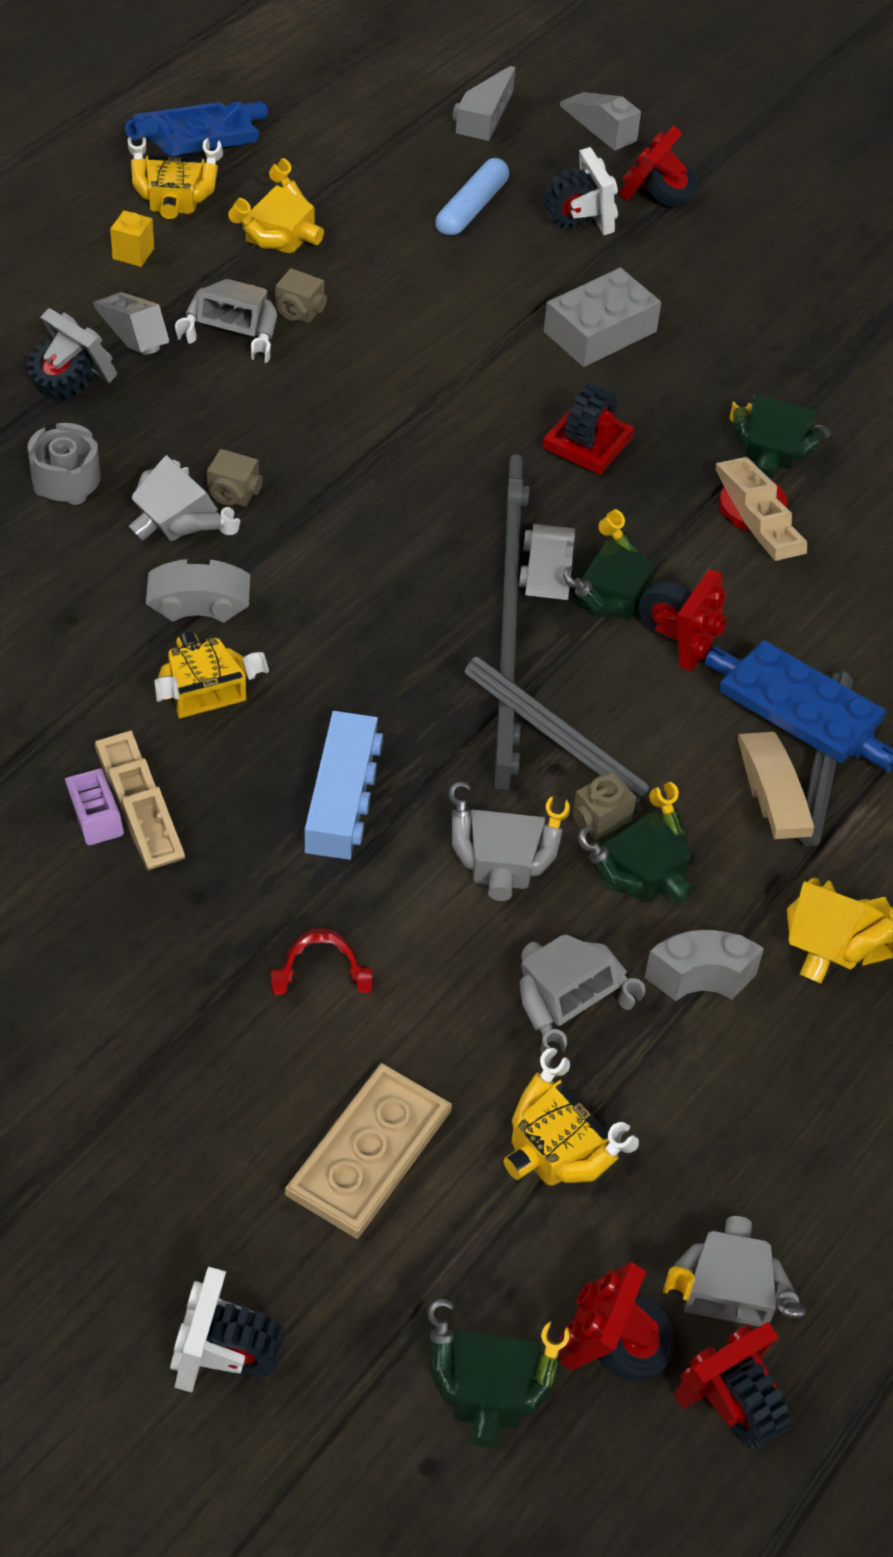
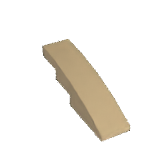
M747 457L716 463V471L730 499L748 528L770 556L777 561L807 554V540L791 526L792 513L776 498L777 486Z
M132 730L95 741V749L147 871L185 859L184 851L160 788L155 786L146 759L141 757Z
M775 732L739 734L738 742L753 797H758L763 818L768 817L773 838L812 837L814 824L804 792L792 762Z

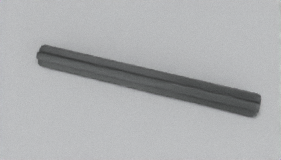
M476 656L468 663L465 669L468 677L508 707L514 708L517 714L598 775L606 776L614 772L636 796V803L642 801L648 794L650 785L483 659Z
M843 671L842 673H834L831 679L849 689L852 688L853 679L849 677L848 672ZM816 749L806 795V801L814 824V831L812 837L798 838L804 847H809L810 845L817 846L820 843L837 762Z

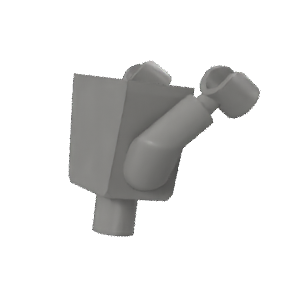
M561 935L544 947L537 942H531L522 951L521 967L524 977L519 982L521 999L535 1031L540 1029L543 1035L540 1046L541 1054L551 1048L547 1044L551 1041L559 1044L562 1053L566 1049V1035L558 1029H553L551 1023L554 1022L558 1026L562 1025L619 987L620 991L617 995V1001L626 1010H631L635 1004V999L631 994L638 1001H641L645 994L643 982L635 978L628 979L625 976L627 973L626 969L604 944L583 942L569 935Z

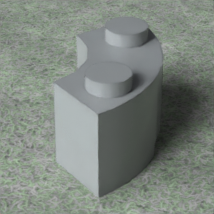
M533 524V531L526 530L523 551L530 552L529 566L521 565L519 587H526L525 595L568 600L569 586L563 578V572L566 567L572 566L575 528Z
M187 559L169 562L148 572L146 605L172 622L182 617L200 615L212 617L224 623L249 606L250 574L236 566L216 560H210V565L188 564Z
M696 930L684 932L664 940L650 951L644 978L675 1001L688 993L702 990L717 992L733 1000L756 976L764 948L742 935L724 931Z

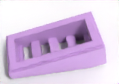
M102 768L65 778L86 844L93 845L122 836L124 831L120 813ZM98 786L100 787V788H96V789L89 790V791H86V792L78 793V792H80V791H84V790H87V789L95 788V787H98Z

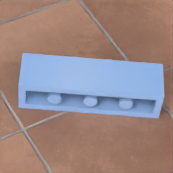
M339 711L332 712L305 826V853L351 860L354 845L361 846L364 822H359L361 814H368L371 792H366L367 784L374 785L377 762H372L373 755L380 756L383 743V733H377L378 717Z

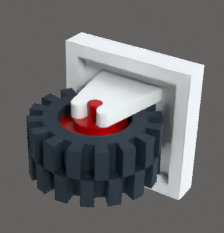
M591 147L579 150L580 171L571 169V173L568 174L567 170L561 172L562 177L558 178L557 175L552 177L554 183L548 182L546 184L548 191H543L542 193L544 198L542 199V204L551 220L558 227L561 225L563 229H567L570 225L574 229L577 228V223L579 222L581 226L585 225L584 219L588 217L590 220L594 219L603 235L615 232V219L618 217L617 207L614 202V195L618 192L616 181L613 176L607 174L602 158H597Z
M208 1267L204 1282L194 1281L184 1323L181 1324L170 1366V1369L178 1371L174 1388L193 1392L200 1366L222 1370L230 1374L232 1372L238 1373L239 1376L247 1377L248 1373L253 1377H261V1374L268 1376L276 1370L285 1338L284 1327L281 1324H276L277 1320L273 1317L264 1318V1312L259 1310L254 1312L249 1310L250 1307H240L219 1299L226 1271Z

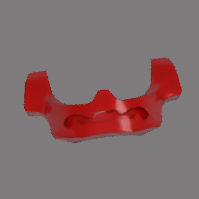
M316 928L305 932L288 950L284 967L271 970L272 993L274 995L285 994L287 984L292 983V976L294 975L292 964L295 956L302 953L305 946L310 943H332L338 947L341 953L347 954L351 964L349 973L352 975V982L357 983L358 991L360 993H371L373 987V970L360 967L354 949L337 932L326 928Z

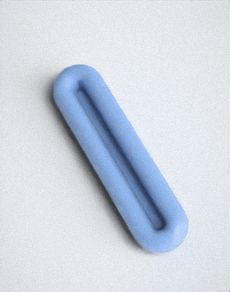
M499 158L487 160L438 213L435 219L436 229L445 235H456L462 232L508 180L509 168L507 164Z

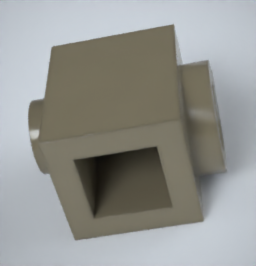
M290 268L275 286V309L288 320H301L310 323L317 313H321L325 308L327 296L324 294V280Z
M220 449L207 470L208 496L213 497L218 503L223 505L238 504L246 507L253 494L258 495L260 492L263 477L259 475V460Z
M611 772L606 776L597 777L591 784L576 791L572 815L576 824L581 829L587 826L593 827L594 831H588V833L597 840L632 821L636 796L614 772Z

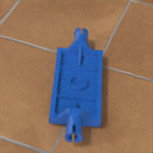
M261 101L247 104L233 102L227 107L221 102L140 113L134 114L133 119L127 121L125 131L132 140L146 138L162 148L165 154L176 157L185 153H200L204 150L203 142L207 138L210 142V149H217L218 140L222 148L257 142L260 131L252 126L251 121L266 119L268 108Z
M765 640L742 660L722 650L719 646H715L707 654L705 666L726 676L720 683L721 693L841 764L849 755L855 756L858 759L862 756L888 773L892 770L893 748L874 738L873 733L875 728L884 720L886 709Z

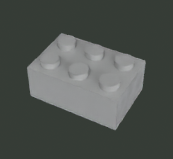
M620 267L548 301L544 333L579 364L585 367L657 332L661 301Z

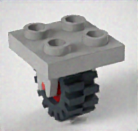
M48 308L40 318L54 340L51 342L49 337L44 339L46 345L43 347L38 343L35 346L37 354L31 352L29 355L31 361L27 362V367L30 370L28 373L39 391L49 399L53 396L55 400L61 401V395L68 400L71 399L70 393L75 392L77 396L82 393L79 387L87 388L89 383L86 378L92 379L93 373L110 383L118 373L111 363L112 356L100 344L102 342L101 337L91 328L87 327L84 330L79 327L77 322L68 314L63 312L60 315Z

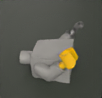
M456 782L449 790L451 801L457 805V810H452L453 849L463 866L472 870L473 881L477 884L489 885L488 895L490 898L497 901L508 900L512 896V888L525 889L529 887L531 877L541 875L556 859L563 832L560 823L570 813L568 800L565 803V810L561 814H554L551 811L554 797L552 796L548 799L546 810L550 819L549 823L545 824V817L474 809L467 810L466 801L457 800L454 797V791L459 786H465L469 790L471 787L466 782Z
M731 1216L726 1219L725 1233L708 1232L705 1244H693L674 1266L669 1269L663 1288V1293L668 1294L669 1290H677L684 1295L683 1300H686L684 1312L751 1324L758 1327L766 1322L770 1323L776 1305L783 1316L788 1318H801L806 1314V1308L803 1304L799 1303V1298L780 1261L772 1257L771 1245L767 1241L751 1238L752 1222L741 1216Z

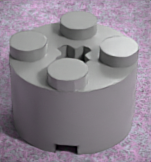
M58 423L56 424V429L45 431L44 427L30 438L27 448L34 492L39 496L56 501H67L72 505L83 503L86 500V496L97 488L101 479L98 444L93 439L92 433L81 425Z

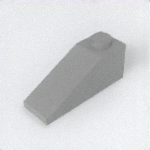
M509 66L465 92L461 102L456 103L453 110V120L456 121L457 134L487 141L490 140L513 94L515 67Z
M582 92L561 101L560 106L614 151L637 141L641 111L624 97Z
M123 292L93 302L97 312L128 348L146 355L159 351L160 345L170 342L159 304Z

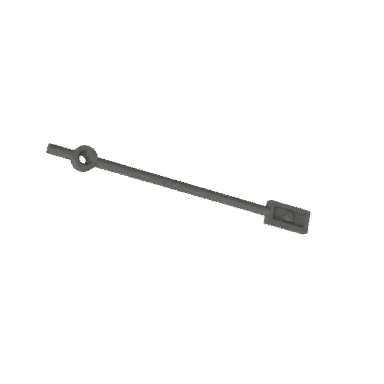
M517 454L509 458L500 673L513 683L515 675L521 506L528 507L529 486L523 485V458ZM500 700L496 733L494 789L509 790L511 775H518L520 752H513V745L519 746L521 723H514V708L508 707Z

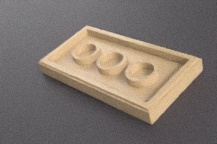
M381 1063L287 1185L285 1196L358 1239L450 1114L452 1103Z

